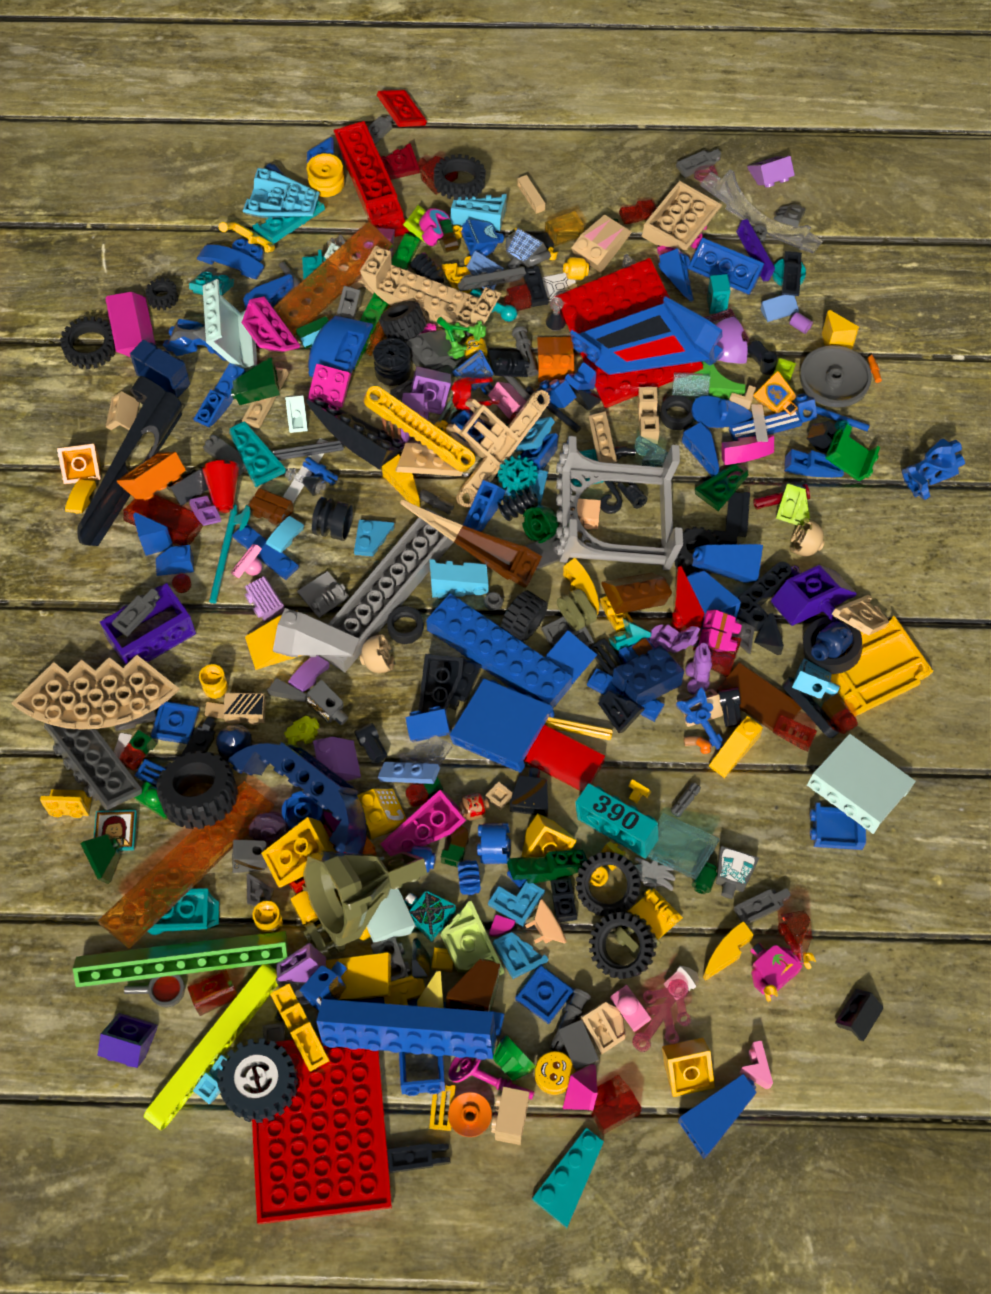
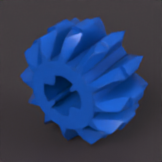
M476 860L459 862L460 892L462 895L479 893L481 887L478 862Z

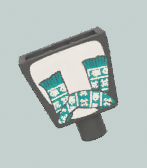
M721 846L718 855L716 884L723 886L721 893L723 897L732 899L735 890L744 892L759 858Z

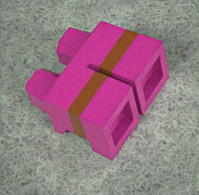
M718 610L707 611L703 628L706 629H702L698 646L706 643L708 648L718 652L735 651L737 641L731 640L732 633L739 634L742 624L735 621L736 617Z

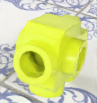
M304 716L293 722V725L287 728L284 735L288 739V744L296 745V742L300 740L308 744L316 739L317 729L320 726L315 717L311 719L308 716Z

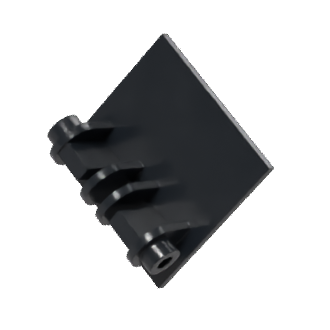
M487 350L494 376L528 377L526 368H529V361L522 359L521 352Z

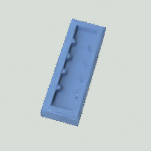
M384 762L378 778L380 782L434 784L440 767L438 764Z

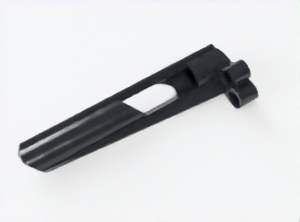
M139 376L130 389L137 398L136 401L140 402L142 407L78 525L77 536L79 543L82 545L99 546L131 496L118 484L117 480L128 473L126 460L142 435L146 432H152L155 437L154 445L142 462L144 463L159 452L182 416L180 412L182 404L178 397L171 392H165L159 385L146 377Z

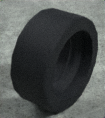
M674 395L665 399L661 405L660 412L662 423L672 430H683L689 427L694 419L691 411L693 402L682 395ZM671 407H681L688 412V415L685 418L675 419L667 414V410Z
M409 606L394 609L387 619L388 634L394 641L401 644H411L417 641L423 632V619L419 611ZM409 617L416 621V628L409 633H400L395 630L394 623L400 618Z

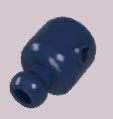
M835 621L829 623L817 634L816 644L811 649L812 656L818 661H823L827 658L833 659L840 655H845L846 649L853 642L851 629L843 622Z

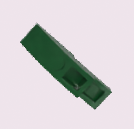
M584 850L548 851L546 856L509 858L507 866L513 880L526 879L527 883L530 884L551 881L576 874L579 868L583 866L582 864L587 861Z

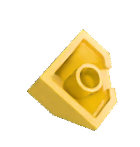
M537 814L526 831L522 857L546 856L548 851L571 850L577 840L553 820Z

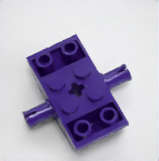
M794 565V568L791 567L790 576L792 578L786 580L771 600V603L789 624L793 626L821 612H824L831 621H834L832 613L836 609L834 606L855 597L857 593L835 570L818 565L802 572L798 566Z

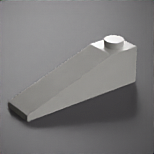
M285 608L277 626L273 652L289 657H298V655H309L310 657H316V655L353 657L360 640L303 613Z

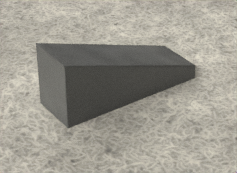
M277 678L268 689L270 696L307 702V694Z

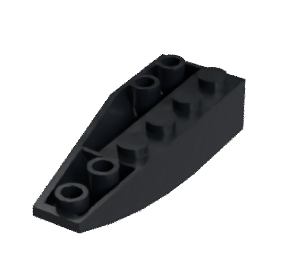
M316 396L315 398L307 399L306 403L323 425L344 446L377 469L382 470V466L398 454L401 456L405 445L400 439L390 436L386 430L379 429L326 402L321 397Z

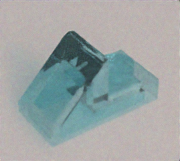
M640 435L635 440L636 452L644 456L642 466L658 467L663 465L668 451Z

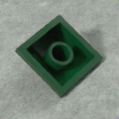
M105 834L81 842V847L97 879L109 884L112 881L121 855L118 850L121 848L116 837L112 838V836Z

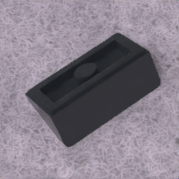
M414 938L412 976L414 979L429 978L430 955L418 938Z

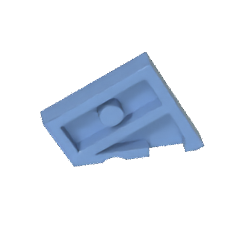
M476 251L473 252L466 266L473 276L482 272H487L488 274L498 269L504 270L503 267ZM496 285L487 286L486 288L494 290Z

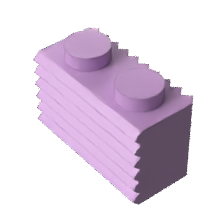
M265 576L245 586L247 593L244 595L248 603H253L255 606L253 609L258 618L262 617L264 622L283 613V603Z

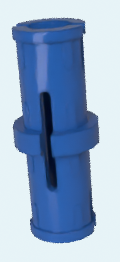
M311 457L305 459L310 464L303 462V467L312 471L315 476H322L331 486L336 483L332 479L337 481L338 476L327 470L325 465H320Z

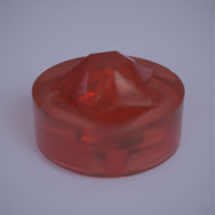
M178 574L173 578L172 585L176 592L185 593L190 590L192 582L188 575Z

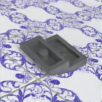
M564 617L541 628L552 648L567 630L586 646L594 643L586 626L578 631H574Z

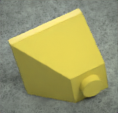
M441 971L435 973L417 1001L418 1006L444 1008Z

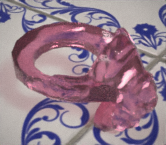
M710 166L709 170L702 169L694 173L695 179L699 180L700 183L706 182L710 187L714 186L719 179L714 166ZM699 173H710V175L702 176Z

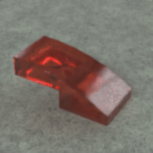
M652 200L637 201L636 206L621 207L619 214L624 224H631L649 219L656 210V207Z

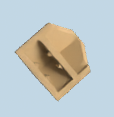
M603 1002L581 1016L590 1040L600 1054L605 1053L625 1039L623 1018L618 1008L609 1003Z

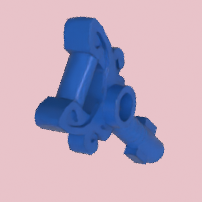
M702 687L688 701L676 702V707L687 715L685 717L687 723L702 724L710 738L708 741H710L712 747L715 746L717 750L723 747L721 742L723 739L720 734L715 733L708 721L713 705L707 703V697ZM696 704H701L697 711L690 710Z

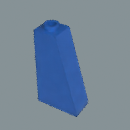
M704 545L696 547L693 553L692 566L746 584L756 582L759 577L763 545Z
M744 1074L689 1110L678 1120V1123L703 1159L710 1154L757 1093L754 1082L749 1077L746 1078Z

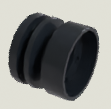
M389 338L380 341L373 351L377 379L384 385L397 386L406 382L411 375L409 347L400 339Z
M320 497L312 516V534L318 536L321 534V536L326 537L330 532L332 539L345 541L352 524L353 504L339 501L335 507L333 499L327 501L326 497Z

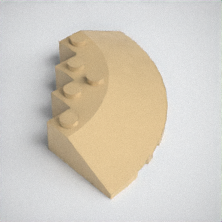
M138 655L124 668L109 657L96 671L81 659L68 673L53 662L11 704L26 715L50 725L71 729H99L127 723L142 717L164 704L180 689Z

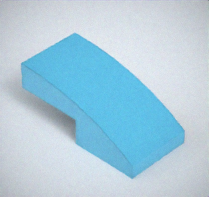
M288 516L271 534L266 544L282 553L292 544L293 538L303 531L304 524Z
M220 1055L211 1070L203 1075L193 1090L208 1104H211L221 1093L218 1089L217 1082H220V1079L217 1075L218 1070L222 1071L223 1069L221 1066L222 1060H228L225 1055Z

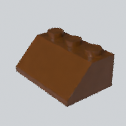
M654 573L607 580L601 583L615 615L663 606L672 594L665 577Z

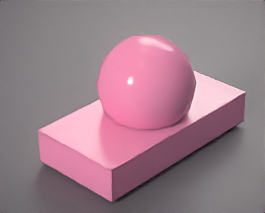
M252 544L232 569L231 574L236 578H240L244 571L250 576L258 575L262 570V563L255 557L262 548Z
M627 985L610 997L634 1032L651 1020V1017Z

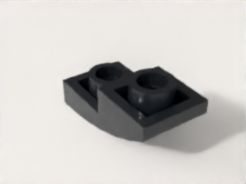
M571 878L551 880L550 885L556 920L558 923L577 920Z

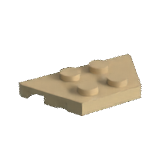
M418 443L405 444L396 467V472L449 476H462L463 473L443 461L437 454L433 453L432 449H428L426 445Z
M869 594L836 608L832 613L833 616L867 635L884 629L889 623L880 608L872 606L870 603L872 597Z

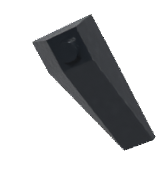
M425 654L418 711L421 710L422 713H427L429 708L438 706L441 709L447 710L449 701H451L462 678L464 658Z

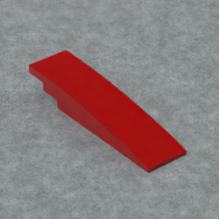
M365 121L333 130L371 228L395 229L394 237L408 234L409 230L403 225L406 221L397 200L396 191Z

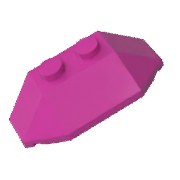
M265 297L249 300L241 323L260 348L269 351H289L300 347V344Z

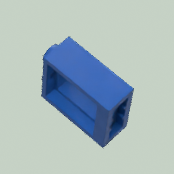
M399 1052L402 1095L416 1096L419 1093L427 1092L429 1094H438L441 1091H445L443 1056H437L439 1079L407 1082L405 1054L410 1052Z

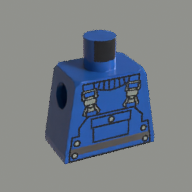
M481 350L452 371L458 379L463 377L483 378L494 375ZM489 382L475 383L471 387V391L480 387L485 395L493 389Z

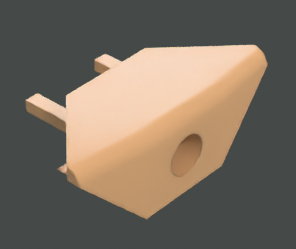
M541 899L535 920L525 925L526 928L535 925L541 935L540 938L534 940L535 944L542 940L545 943L552 940L566 943L567 940L562 928L548 905Z

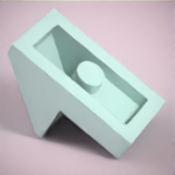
M304 395L285 396L290 433L308 431Z

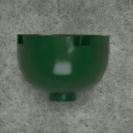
M537 505L525 511L523 514L525 522L522 523V526L529 539L543 543L556 535L559 522H557V514L552 508Z

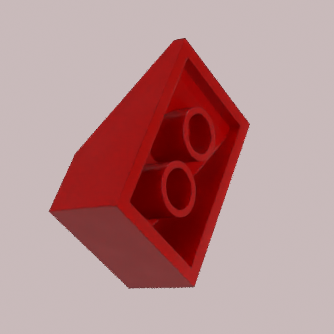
M682 566L677 569L674 586L671 627L678 632L691 626L698 627L701 631L704 611Z

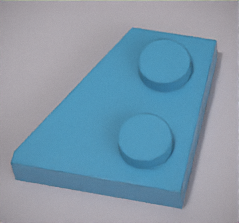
M359 520L354 554L373 557L378 551V547L385 542L389 532L394 530V523Z
M512 932L494 940L492 943L512 979L547 963L549 960L547 956H541L533 950L531 945L521 941Z

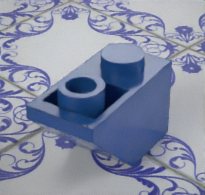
M547 379L539 384L540 387L536 390L548 392V395H550L549 402L557 408H565L576 398L567 380Z

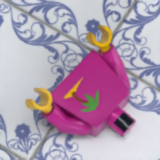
M757 943L750 950L757 958L753 963L751 972L753 985L759 992L765 995L768 1002L771 1001L770 997L772 995L778 997L777 991L800 972L803 967L801 964H804L805 968L810 969L809 961L816 962L814 955L810 952L803 954L777 945L766 951L760 943Z

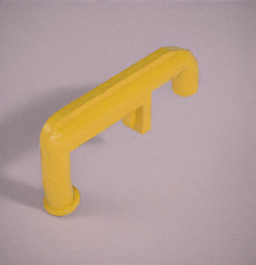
M221 222L218 226L221 232L234 230L248 238V243H258L264 246V250L267 253L275 250V245L237 222Z

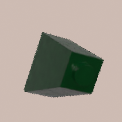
M272 357L232 381L233 389H231L233 399H237L239 406L280 395L277 369Z

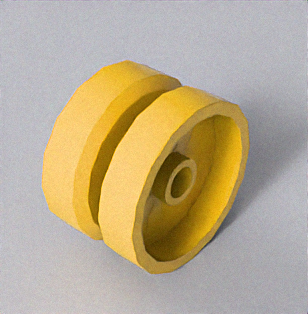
M324 153L316 155L309 160L306 168L309 187L320 192V197H331L340 193L345 183L341 160L335 155Z

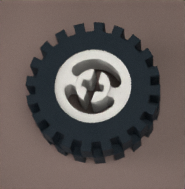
M259 1038V1043H255L254 1039L247 1040L248 1045L243 1046L242 1042L237 1044L238 1050L233 1052L231 1049L227 1053L229 1056L228 1060H222L221 1066L223 1069L222 1071L218 1070L217 1076L220 1082H217L222 1099L230 1111H233L237 1117H243L248 1122L255 1119L257 1123H263L264 1118H267L269 1121L274 1120L273 1115L279 1113L281 1116L285 1112L283 1108L286 1105L290 1107L293 1103L291 1098L292 1096L296 1097L297 1071L292 1059L282 1046L279 1048L276 1042L270 1041L269 1044L262 1038ZM256 1065H263L268 1067V1071H264L262 1068L256 1067L257 1073L260 1076V1086L265 1091L258 1094L247 1092L246 1089L249 1087L253 1091L259 1092L258 1086L255 1083V1073L253 1072L251 1067ZM248 1069H250V1070L247 1072L246 1077L243 1078V1077H244V1074L246 1073V1071H247ZM269 1081H272L270 1086L266 1089Z

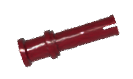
M806 483L802 484L800 487L806 488L808 500L810 499L809 487ZM785 491L753 498L755 509L758 510L781 504Z

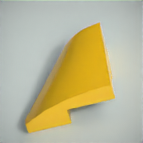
M457 263L442 264V269L451 287L459 290L458 284L462 277L472 275L467 267H458ZM473 289L465 290L462 292L470 294Z

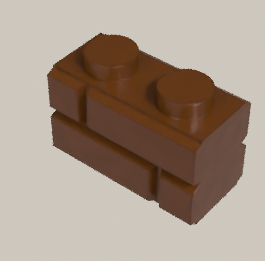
M258 488L255 496L249 503L253 516L266 518L274 525L281 524L292 514L294 509L291 500Z

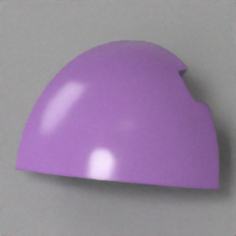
M730 317L715 324L723 332V337L716 344L723 349V357L719 361L746 363L747 342L742 339L741 334L744 330L740 322L735 317Z

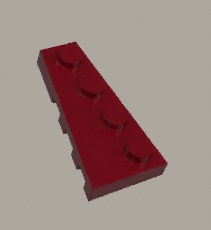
M411 143L405 145V148L401 150H394L392 154L381 157L390 180L420 173Z

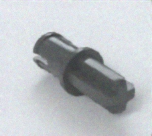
M425 489L419 493V499L432 505L433 509L437 508L448 515L454 509V504L442 499L440 495L436 496Z

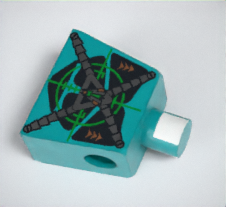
M425 891L420 898L410 893L404 900L405 904L411 908L409 913L415 926L431 942H433L456 912V907L453 903L428 891Z

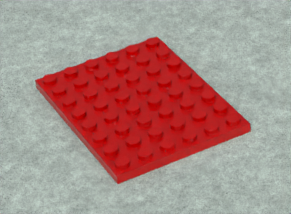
M650 258L554 296L558 308L564 316L569 332L573 330L577 334L664 303L663 299L665 296L670 299ZM579 353L583 362L596 372V383L594 385L605 409L638 396L639 387L658 388L703 369L702 362H694L608 375L597 367L595 363L591 362L585 353Z
M317 1037L329 1061L309 1071L294 1040L276 1042L279 1048L282 1046L292 1059L297 1071L298 1085H296V1097L292 1096L291 1098L293 1103L290 1107L286 1105L283 1108L285 1112L281 1116L279 1113L273 1115L274 1120L269 1121L267 1118H264L263 1123H257L255 1119H252L258 1225L392 1209L379 1050L349 1049L347 1047L330 1048L323 1046L321 1037ZM263 1065L251 1067L255 1073V1083L258 1086L259 1092L253 1091L250 1088V1093L258 1094L265 1091L260 1086V1076L257 1073L256 1067H260L264 1071H268V1067ZM269 1081L266 1089L270 1086L272 1081Z

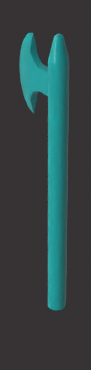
M234 505L230 511L209 599L210 603H217L234 527L240 524L241 531L246 526L250 517V507L248 505L245 506L243 512L237 515V505Z

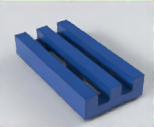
M145 759L136 772L135 777L157 787V781L143 775L142 772L159 779V774L145 767L148 766L159 772L166 770V768Z

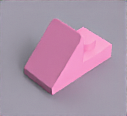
M762 1041L753 1042L751 1050H749V1057L751 1063L755 1064L742 1067L740 1073L744 1074L747 1078L749 1077L763 1088L769 1089L773 1081Z

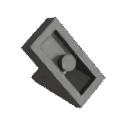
M348 286L343 287L336 316L355 319L357 307L361 306V290Z

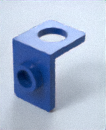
M807 394L797 395L792 403L797 405L802 423L817 419L815 399ZM810 407L812 409L811 415L804 417V409Z

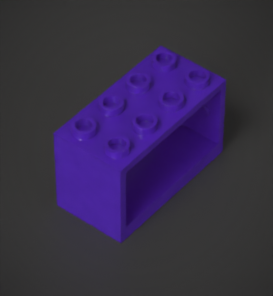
M167 583L154 589L158 592L160 598L152 612L140 624L171 606L174 608L177 616L125 647L121 648L116 638L123 635V633L116 629L112 622L128 605L123 606L118 612L108 615L100 621L108 642L125 666L136 655L148 663L196 635L190 615Z

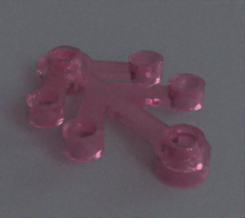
M675 979L669 983L668 988L644 992L643 1000L648 1005H653L660 998L667 997L663 1004L644 1008L649 1016L655 1015L644 1033H638L633 1037V1046L639 1052L649 1050L651 1038L663 1020L666 1028L665 1039L668 1043L676 1044L679 1041V1035L675 1031L671 1011L675 1002L679 1013L677 1015L679 1024L681 1026H688L691 1023V1017L687 1013L684 1000L688 995L689 987L684 980ZM677 988H682L680 993H675ZM648 995H653L651 1000H647ZM687 1016V1020L681 1022V1018ZM671 1034H675L673 1040H669ZM642 1041H646L644 1047H640Z

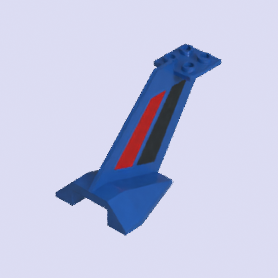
M665 296L663 299L664 303L579 334L571 330L570 335L574 345L573 348L577 352L585 353L587 358L595 363L597 367L608 375L701 361L712 365L723 357V349L716 345L723 337L722 329L706 318Z

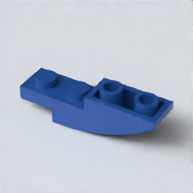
M231 363L228 364L215 389H210L193 419L195 422L210 428L224 414L234 400L231 394V389H233L232 381L246 373L245 369Z

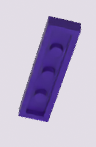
M748 219L742 220L736 233L750 258L764 263L760 276L763 282L769 281L775 271V267Z

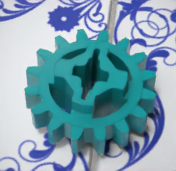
M511 456V461L505 459L504 464H500V470H498L499 483H502V488L508 487V492H511L512 489L515 490V493L519 490L522 491L523 488L529 489V485L536 484V479L538 478L537 466H533V461L527 462V457L522 460L520 456L517 459Z

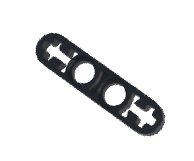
M788 677L782 683L783 688L827 737L833 739L840 732L839 727L809 694L792 688L794 678Z

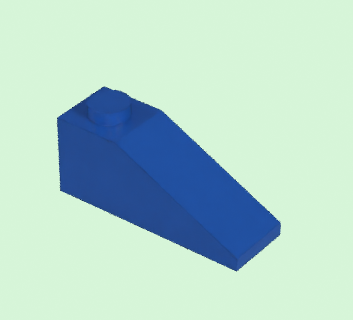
M677 248L659 255V268L661 272H664L689 301H694L684 254Z
M288 274L255 287L243 298L245 310L250 299L265 297L273 308L294 287L292 275Z
M700 422L683 432L682 443L713 477L719 472L714 442L709 428Z
M483 480L463 526L482 532L497 511V502L501 504L506 490Z

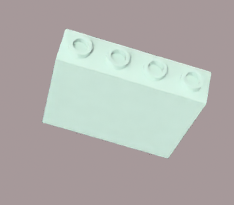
M218 279L203 285L206 343L231 364L245 369L246 372L257 366L256 342L241 323L245 311L240 313L220 295Z
M849 734L813 773L807 786L874 834L899 801L909 793L916 781Z

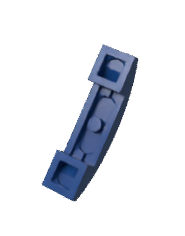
M205 245L197 257V260L211 265L217 262L238 269L243 276L257 280L264 269V265L254 258L235 249L220 245Z

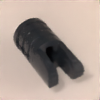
M621 482L617 484V487L634 508L638 509L646 504L647 497L636 483L628 482L630 486L627 488Z

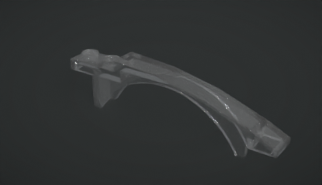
M731 169L722 179L710 172L700 185L727 205L726 210L741 220L748 219L752 227L764 226L767 229V235L812 254L823 242L809 232L812 228L809 225L798 227L784 225L758 211L742 193L734 171Z

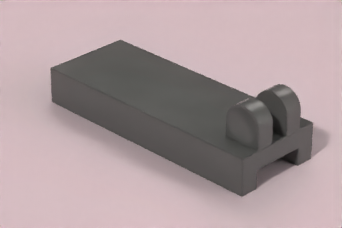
M212 434L210 440L207 439L205 441L204 451L216 460H224V464H230V461L239 464L238 476L246 470L239 452L219 437Z

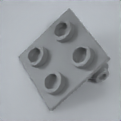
M328 571L297 591L318 618L350 598L344 591V585L342 583L339 585Z

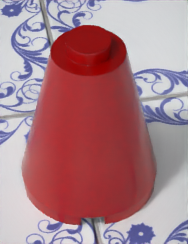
M224 460L206 463L202 471L213 505L219 513H229L234 506L239 464L234 461H230V464H224Z

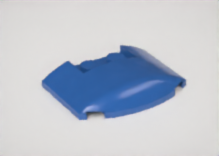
M335 316L321 328L312 344L308 359L309 376L313 377L316 364L352 373L373 324Z

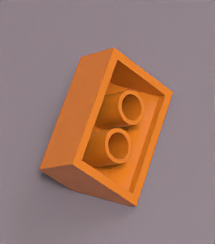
M176 452L157 453L118 479L117 482L135 499L148 500L154 496L153 493L157 490L165 489L168 486L167 483L181 478L180 474L186 470Z

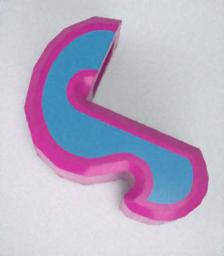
M429 208L419 219L420 228L424 232L422 238L429 246H435L437 240L443 237L439 221L450 219L442 210Z

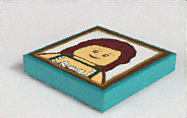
M96 811L94 838L108 834L112 838L116 837L121 846L118 849L119 851H134L137 811Z

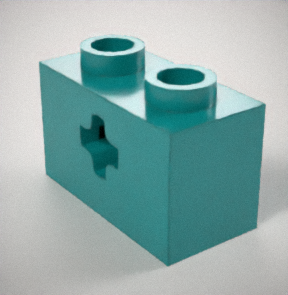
M727 274L710 276L707 292L710 314L727 313L731 292Z

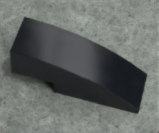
M784 252L782 295L799 296L802 268L801 252Z

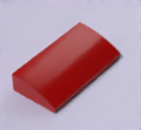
M544 725L523 761L583 792L588 783H593L605 762V755Z

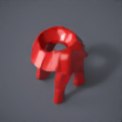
M463 377L454 381L451 388L453 391L452 402L454 407L461 410H471L465 403L468 399H471L472 384L493 382L492 377ZM499 400L477 401L480 405L484 406L499 404Z

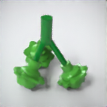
M442 317L437 319V323L445 329L446 339L450 340L452 346L447 353L455 359L463 357L465 355L464 350L467 349L466 345L458 344V342L462 341L461 338L465 337L464 331L472 333L475 341H479L480 338L486 335V326L480 320H477L474 326L463 327L458 322L450 324Z

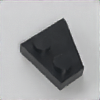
M614 690L608 691L598 702L618 733H623L645 710L640 704Z

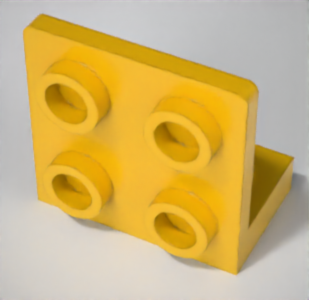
M51 789L50 796L40 797V801L46 811L53 817L70 815L74 818H81L82 816H89L92 797H87L84 790Z

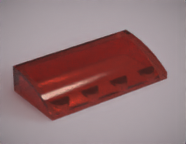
M155 494L148 500L134 499L123 509V521L136 526L133 516L136 512L166 526L171 541L180 546L190 545L203 527L193 511Z

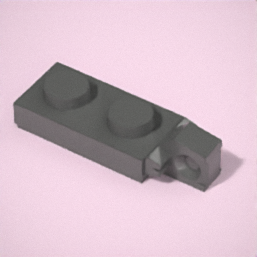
M718 149L711 152L704 150L678 161L676 167L685 178L716 164L720 160L721 152Z
M152 588L146 595H138L117 616L112 625L128 637L155 608L156 602L160 598L158 592Z
M787 888L780 892H776L775 889H769L736 905L734 911L741 923L744 921L746 925H749L780 910L784 906L783 902L790 899L791 894Z

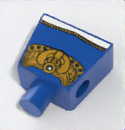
M338 961L331 970L322 965L299 991L314 1008L319 1010L322 999L338 1000L346 988L341 976L347 968Z

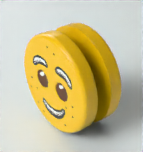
M558 1051L542 1055L535 1067V1081L538 1087L551 1095H559L566 1092L570 1076L575 1073L571 1059L566 1054Z

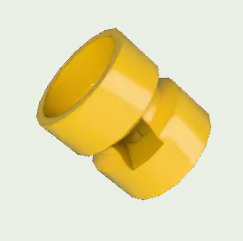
M216 664L206 665L201 669L199 679L206 696L216 699L225 695L228 690V684L223 669Z
M262 901L255 906L252 914L258 931L262 934L279 932L282 928L283 920L277 905L271 901Z

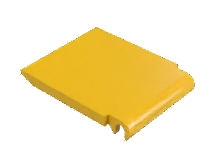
M895 616L892 617L888 625L882 630L871 635L861 632L862 655L858 663L846 672L831 675L830 682L840 686L837 693L854 717L920 685V680L933 673V669ZM850 646L848 649H846V653H845V654H847V653L849 652V650L851 649V646Z

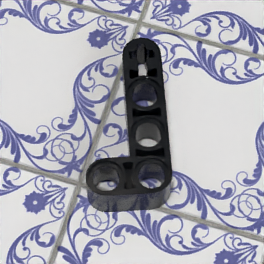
M783 561L777 563L738 597L741 602L740 606H745L746 608L739 607L737 618L755 627L754 631H760L767 619V613L761 606L779 591L786 580L789 579L792 570L789 563Z

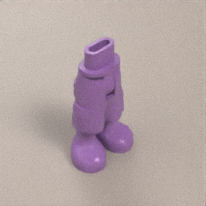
M702 643L696 648L694 660L688 663L685 668L686 675L694 678L687 685V690L692 695L696 694V691L701 687L706 691L710 684L709 677L712 659L711 652L706 643Z

